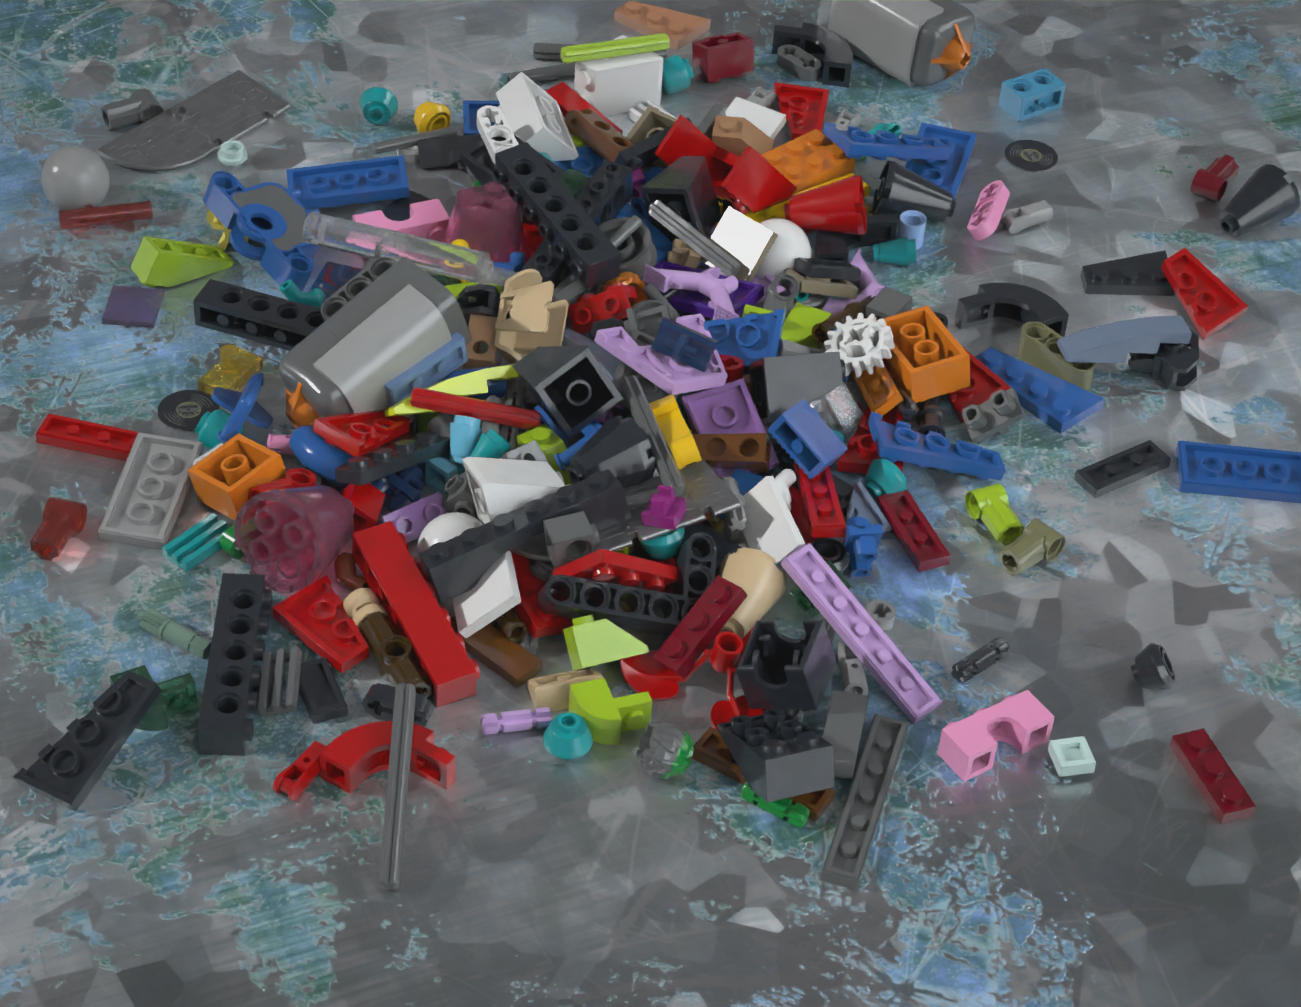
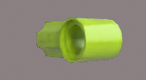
M997 483L966 492L965 505L970 517L974 520L981 519L997 541L1003 545H1008L1022 535L1024 526L1009 507L1006 490L1001 484Z

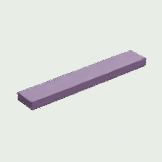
M810 543L783 559L781 566L912 724H915L941 706L942 700Z

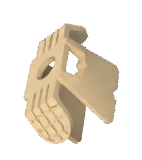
M525 269L505 281L504 292L500 296L498 317L495 324L497 332L494 347L510 364H515V362L522 359L519 354L514 352V349L533 351L538 346H562L569 303L565 299L552 302L553 282L547 281L542 283V277L535 269ZM507 312L510 315L509 319H506Z

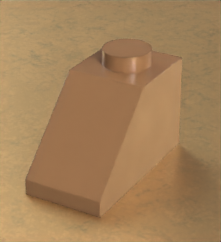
M716 115L712 131V141L717 146L738 156L742 155L747 146L752 147L760 155L773 149L774 140L746 118Z

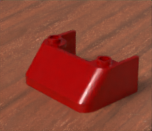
M682 115L678 117L654 153L668 166L681 156H705L717 197L731 203V207L743 215H746L747 212L755 214L787 201L797 190L794 184L752 147L747 146L741 156L717 146Z

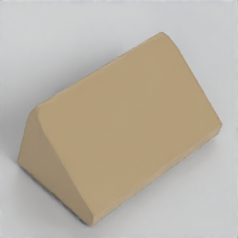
M594 667L531 678L526 680V686L535 708L548 707L551 712L569 709L570 684L601 679L604 676Z

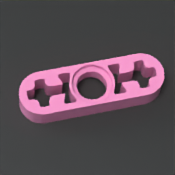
M1002 180L990 183L979 195L967 225L968 231L976 241L989 237L997 229L1010 196V192Z

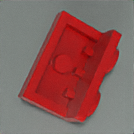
M618 282L605 287V292L595 295L591 293L577 298V303L568 306V315L573 330L583 335L591 331L592 325L596 321L612 317L618 320L627 318L626 309L631 308L630 301L638 299L635 287L626 286L622 282Z

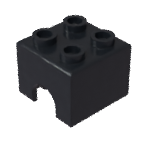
M804 620L803 626L806 634L801 635L799 639L788 638L781 634L776 627L775 621H756L736 668L737 676L750 709L817 710L836 661L822 620Z

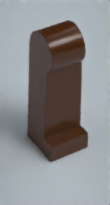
M591 109L571 110L566 115L565 123L569 133L578 135L605 160L614 162L619 152L634 145Z
M767 433L692 434L702 461L704 460L709 467L755 469V472L769 473L771 443Z

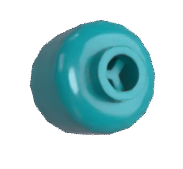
M672 55L663 59L661 90L670 96L689 88L691 79L694 78V73L687 58L682 59L679 55Z
M217 409L212 413L207 411L202 416L195 429V434L198 435V442H203L204 449L209 451L221 443L217 438V433L223 430L231 414L222 409ZM244 424L239 431L241 435L244 433Z

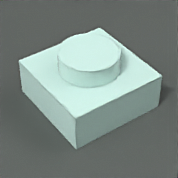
M1085 736L1050 740L1048 752L1059 777L1094 773L1096 761Z

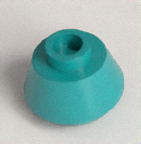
M369 88L360 97L359 104L365 119L372 124H384L397 113L398 100L391 91L385 88Z
M885 458L874 459L864 478L865 488L874 500H877V496L904 491L907 487V480L901 470Z
M683 527L641 542L639 538L638 540L650 557L664 561L677 554L685 531Z
M562 713L554 717L545 730L543 744L546 750L555 757L563 760H574L589 752L593 745V736L586 721L580 715Z

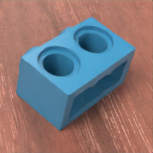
M1043 68L1003 81L998 105L1020 122L1061 108L1066 84L1047 68Z

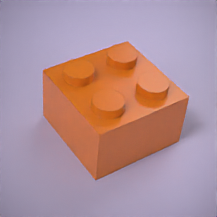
M239 433L187 470L199 501L236 522L255 513L251 510V504L248 499L251 487L284 479L286 476V469L280 454Z

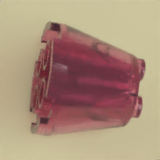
M488 182L485 186L464 188L457 192L456 201L439 253L441 263L445 264L453 272L456 284H460L461 280L448 261L449 246L456 239H463L469 245V266L476 275V278L471 282L496 278L484 276L486 261L510 262V254L512 252L525 253V263L530 258V248L517 202L509 196L508 191L504 190L502 184L498 182Z
M316 484L313 486L266 490L252 497L240 508L234 526L236 548H242L243 554L252 568L249 571L250 574L265 575L266 587L279 593H292L302 590L315 583L350 541L354 530V505L349 499L343 498L336 490L324 485Z

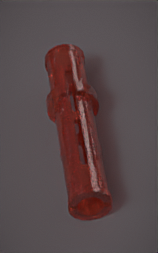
M150 200L93 207L92 204H89L85 208L58 211L61 230L85 226L93 229L96 228V225L153 219Z

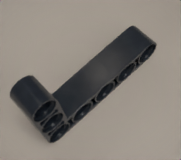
M696 532L680 546L676 554L675 566L678 571V581L674 582L673 594L566 575H556L551 577L538 592L537 604L540 610L552 616L576 619L593 615L594 621L607 619L618 627L671 635L686 616V612L691 610L715 579L716 542L709 534ZM691 546L700 550L702 558L693 554ZM689 579L698 583L700 591L690 586ZM550 589L560 592L563 601L555 600L550 594ZM584 595L592 596L597 603V607L587 604ZM619 601L626 602L630 607L631 613L624 612L619 606ZM652 606L661 609L664 618L657 617L653 612Z

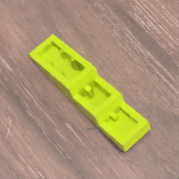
M514 364L485 368L443 380L424 389L464 397L488 393L487 381L508 380L518 377V374L512 367ZM411 395L384 410L385 417L434 413L438 411L413 407L410 405Z

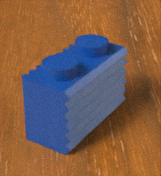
M805 399L785 411L768 428V433H771L773 438L777 439V443L786 449V453L790 454V458L794 459L796 464H799V468L803 469L805 474H808L809 479H813L832 465L848 449L841 441V438L822 420L817 410L812 408Z

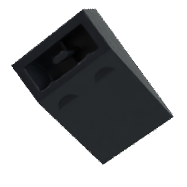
M771 708L765 710L761 715L752 717L744 715L735 716L730 719V722L717 724L720 735L750 789L767 803L835 787L833 745L785 712V710Z

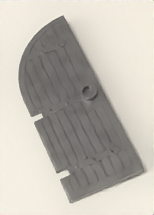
M237 70L96 150V153L114 163L135 169L170 170L194 164L218 151L220 148L216 144L217 142L222 144L226 141L237 140L267 122L264 115L273 119L290 109L291 106L248 75Z
M704 460L679 470L685 483V493L682 496L677 495L676 497L686 498L687 510L675 530L705 520L704 513L710 511L714 516L742 506L739 499ZM660 476L651 478L638 485L623 488L631 518L603 531H598L600 543L595 545V551L606 549L615 552L632 546L633 542L631 539L638 537L641 542L674 531L642 525V511L653 493L658 494V486L663 485ZM544 533L530 537L509 549V551L526 558L552 562L545 548Z

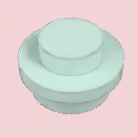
M226 141L220 146L218 159L227 166L235 167L246 161L247 150L239 141Z

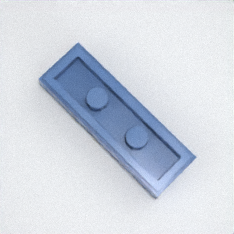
M458 332L451 335V341L386 383L384 386L388 408L411 395L415 387L427 388L434 385L466 363L468 357L465 338Z

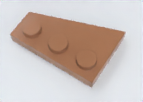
M630 0L614 11L615 21L644 35L666 33L670 39V47L675 50H679L709 30L711 19Z

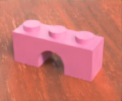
M439 199L410 204V218L404 221L390 220L385 217L382 210L352 215L353 241L364 261L370 258L377 246L409 252L450 243V217Z
M1027 689L1017 695H1010L1001 702L986 709H979L973 715L958 722L949 723L941 731L937 754L965 782L993 768L998 745L996 741L1012 745L1021 755L1049 742L1055 717Z

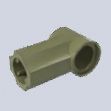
M1034 519L1026 526L1020 538L1000 550L998 560L1001 562L1003 570L1009 575H1020L1042 559L1047 562L1054 560L1063 550L1066 538L1042 520Z

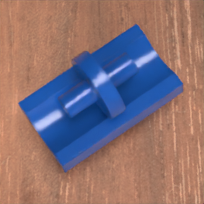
M851 517L845 522L846 536L842 542L850 553V563L848 565L850 577L870 576L872 572L871 562L877 558V548L883 534L882 525L875 524L872 526L863 517Z

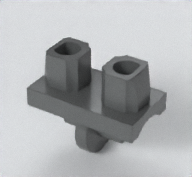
M1013 388L1006 391L1000 389L992 393L989 400L980 405L971 404L962 411V417L974 443L998 431L1003 435L1009 432L1008 426L1026 417L1019 403L1018 395Z

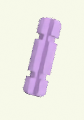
M542 707L535 708L533 712L530 709L501 712L499 716L496 713L484 714L480 718L481 730L484 735L497 734L499 730H502V733L531 730L533 726H536L537 729L547 728L552 721V713L550 708Z

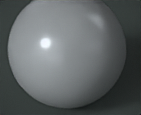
M66 146L52 153L46 160L41 172V185L45 196L56 208L68 213H84L94 209L104 200L109 189L110 176L105 162L97 153L83 146Z

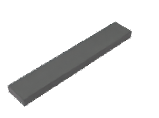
M874 714L822 869L821 881L854 890L858 889L908 734L910 722Z

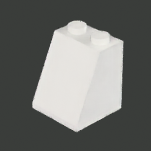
M621 35L613 40L624 39L628 37ZM654 52L575 62L574 91L604 116L628 113L631 108L637 110V105L642 104L645 106V101L651 100L659 106L661 100L663 57Z
M466 457L462 459L478 518L483 524L492 521L498 515L508 514L524 507L532 500L542 499L555 493L559 488L567 486L560 471L555 472L547 462Z

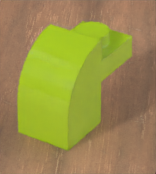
M605 678L570 684L569 712L580 715L586 721L594 742L616 745L620 744L621 732L638 730L648 726L651 722L652 699L648 691L613 698Z

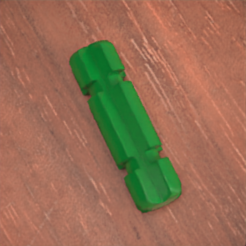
M747 781L741 788L740 796L742 799L751 804H754L755 801L758 802L757 807L782 820L785 817L788 818L787 822L797 828H802L809 818V808L798 802L795 805L792 804L793 800L790 798L767 803L750 789Z

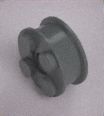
M630 218L612 219L598 227L609 239ZM643 222L638 229L617 247V250L621 253L620 273L629 271L638 275L642 280L645 264L652 267L656 264L657 251L652 243L650 231Z

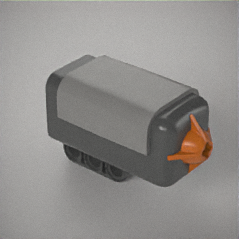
M820 0L816 25L825 27L840 35L850 45L853 55L910 87L914 85L925 87L947 79L968 65L971 59V39L975 17L968 8L953 0Z
M387 256L375 259L325 300L321 306V314L325 322L280 360L279 375L286 387L285 414L293 426L298 429L306 425L314 427L316 418L388 409L384 386L386 383L451 341V335L458 332L465 338L466 345L472 340L456 298L444 285L406 257H402L398 261Z

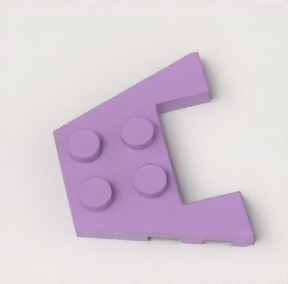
M701 313L677 317V323L712 338L710 332L704 329L705 320ZM622 326L597 330L594 341L669 395L721 387L726 382L727 373L717 350H714L707 370L702 372L651 349L652 345L638 346Z

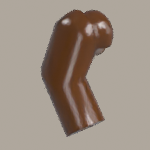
M344 552L338 555L334 561L336 582L352 592L359 588H370L366 579L356 574V561L352 554Z

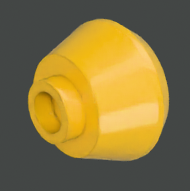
M432 101L420 104L414 114V122L418 132L423 133L449 127L451 122L449 108Z

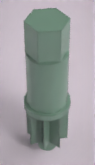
M151 607L148 611L140 610L136 618L141 621L138 624L141 626V629L201 659L207 660L209 658L211 640Z

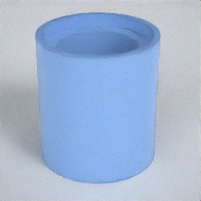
M914 210L903 212L900 215L897 239L908 236V239H915L916 250L921 248L924 240L926 216Z

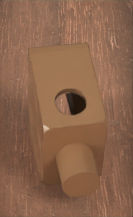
M470 315L468 329L472 340L466 345L468 361L462 365L463 369L501 366L503 356L494 347L497 317ZM481 342L486 343L489 347L486 353L479 352Z

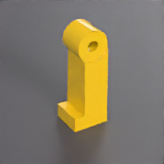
M671 394L649 403L678 469L681 470L690 463L702 461L693 435L690 433L678 408L674 395Z

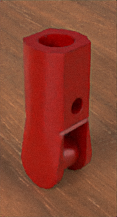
M315 740L289 767L278 774L273 783V791L276 793L284 792L288 794L290 800L297 801L309 784L320 773V752L326 745Z

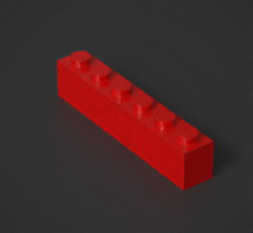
M392 521L354 532L352 556L368 585L378 597L379 605L383 606L399 634L410 640L412 654L432 685L430 697L436 708L476 695L477 679L480 678L479 666L474 658L468 657L462 635L459 632L455 633L451 627V620L447 609L444 606H439L434 586L430 581L426 582L422 576V568L418 558L410 555L405 535L402 532H397Z

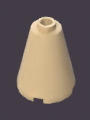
M746 547L739 548L736 553L730 554L729 552L725 555L720 564L718 575L741 587L748 596L719 633L733 632L742 639L754 627L756 621H759L782 597L787 586L786 573L783 568L780 572L774 565L775 559L771 555L758 549Z

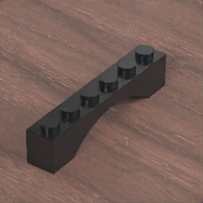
M607 469L592 473L588 478L573 485L563 486L555 493L542 499L532 500L524 507L508 514L498 515L492 521L477 528L467 529L461 535L450 540L433 544L429 549L419 553L428 580L434 586L437 597L443 603L472 590L488 568L509 549L530 537L544 533L543 520L584 511L589 523H595L597 530L603 531L631 518V514L621 483Z

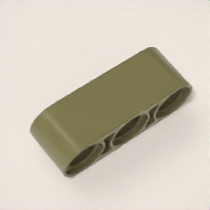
M1036 321L1025 323L1022 327L1017 352L1018 356L1029 365L1090 391L1096 363L1067 362L1057 346L1058 339L1063 338L1061 335L1043 323Z

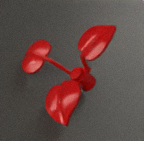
M753 628L742 639L733 632L719 633L715 638L712 650L705 649L703 656L692 665L683 678L656 662L653 656L658 650H650L648 653L623 658L620 661L622 674L631 688L637 693L648 691L651 699L656 701H665L676 697L679 691L678 683L686 682L707 660L710 661L712 668L716 672L727 673L728 700L716 702L710 712V722L716 730H718L717 724L730 722V719L735 716L744 715L752 717L761 715L765 711V709H750L745 695L735 699L733 693L736 666L741 659Z

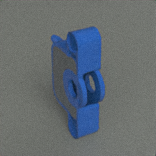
M217 171L213 173L203 198L208 209L227 229L231 230L229 235L230 243L239 254L251 260L261 261L260 265L279 286L291 279L301 292L304 291L314 268L313 260L320 244L331 241L339 235L336 228L326 230L322 228L315 219L320 216V211L317 208L306 210L296 199L302 194L298 188L288 190L284 186L273 182H265L245 188L232 174ZM246 235L254 241L264 243L265 246L254 247L245 241L244 236Z

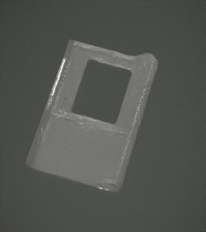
M316 212L309 213L303 226V239L306 243L372 259L388 257L398 261L402 257H406L428 274L435 276L440 274L478 284L505 286V281L518 273L517 271L494 266L487 252Z

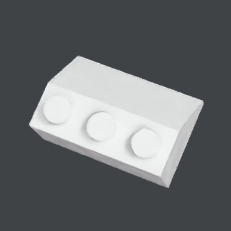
M523 72L519 73L496 92L500 103L498 108L503 111L515 136L524 142H528L536 151L547 153L553 161L575 160L579 156L557 100Z
M772 475L766 476L743 496L746 501L744 509L747 518L745 522L746 527L741 531L739 529L732 531L726 522L725 529L727 538L739 546L758 549L771 555L775 559L774 565L781 572L783 559L804 547L805 542ZM785 571L787 586L782 596L799 594V586Z

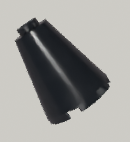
M888 160L879 177L881 180L879 189H876L871 209L872 215L896 214L897 219H900V215L903 212L914 210L923 213L926 216V221L944 222L946 217H952L956 201L952 200V193L895 161Z
M1265 164L1258 168L1220 213L1219 225L1221 230L1227 235L1237 237L1292 216L1300 207V195L1295 183L1291 182L1289 184L1283 177L1287 173L1275 165Z

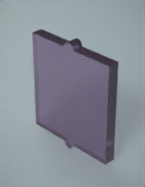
M113 285L102 317V324L121 325L126 328L131 326L154 328L164 297V289L142 288L139 285L136 287Z

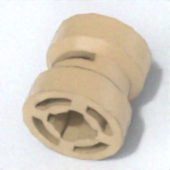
M370 588L354 590L345 598L343 603V609L349 618L354 620L359 631L360 624L367 619L368 615L379 611L383 615H388L383 606L379 605L378 597Z

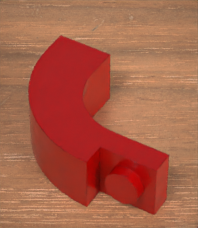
M379 721L360 725L335 738L320 752L321 778L351 794L366 778L379 771L387 770L389 768L393 721ZM413 724L410 772L447 790L455 782L456 756L450 754L446 749L434 745L433 730Z

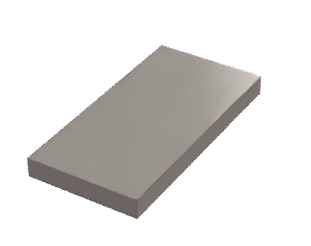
M138 432L97 530L98 539L162 550V547L168 543L192 482L187 470L193 466L194 460L203 454V442Z

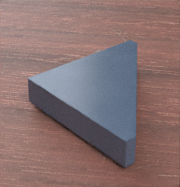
M861 480L857 481L853 487L844 521L846 522L849 518L855 516L863 517L872 526L875 524L882 525L883 534L881 538L890 535L893 528ZM840 538L839 542L842 543L844 538Z

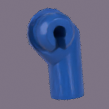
M511 252L510 262L506 263L486 261L484 276L512 277L522 271L523 266L526 264V254L523 252Z

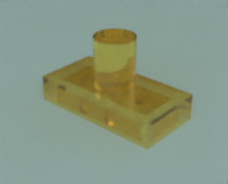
M224 345L220 348V362L198 380V390L212 395L216 387L238 391L249 381L253 374L263 369V358L235 345Z

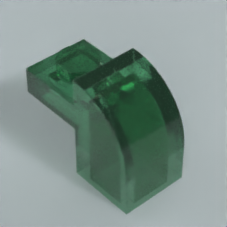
M145 665L129 670L153 681ZM127 671L110 676L111 686ZM191 673L157 683L162 691L136 729L144 731L168 729L167 717L197 708L196 683Z

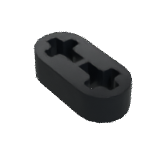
M380 683L373 684L363 699L362 705L364 710L376 719L393 721L396 687ZM416 693L413 724L425 727L433 713V705L425 696Z

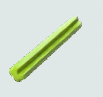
M666 33L566 46L561 48L560 55L563 63L568 64L669 49L670 39Z

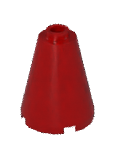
M854 175L791 196L789 203H784L785 219L797 224L800 228L859 236L865 235L867 232L866 207H864L863 197H865L862 176Z

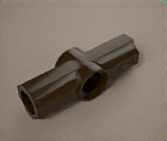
M380 611L368 615L367 619L360 624V632L380 664L382 678L391 682L393 687H396L399 683H411L415 686L416 693L426 698L432 694V685L412 654L410 640L399 634L388 615H383Z

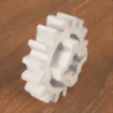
M859 313L857 319L854 320L848 315L846 316L845 324L836 322L837 330L827 332L829 340L824 341L826 352H840V359L844 360L846 366L845 376H848L851 371H855L856 376L860 377L863 370L873 374L872 367L877 365L883 368L882 359H891L890 349L895 348L890 326L886 325L883 318L877 321L875 314H871L865 319L863 314Z

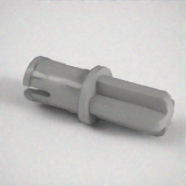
M724 477L721 480L739 499L742 506L723 514L729 529L732 531L739 529L741 531L746 527L745 522L747 518L744 510L746 501L739 492L738 482L733 477Z

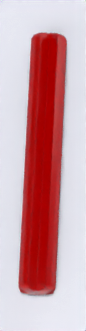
M415 387L412 390L410 405L413 407L467 416L529 430L540 425L541 414L534 410Z

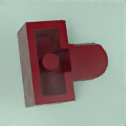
M736 32L694 41L692 43L694 75L703 79L706 83H718L722 78H739L743 76V73L754 71V39Z

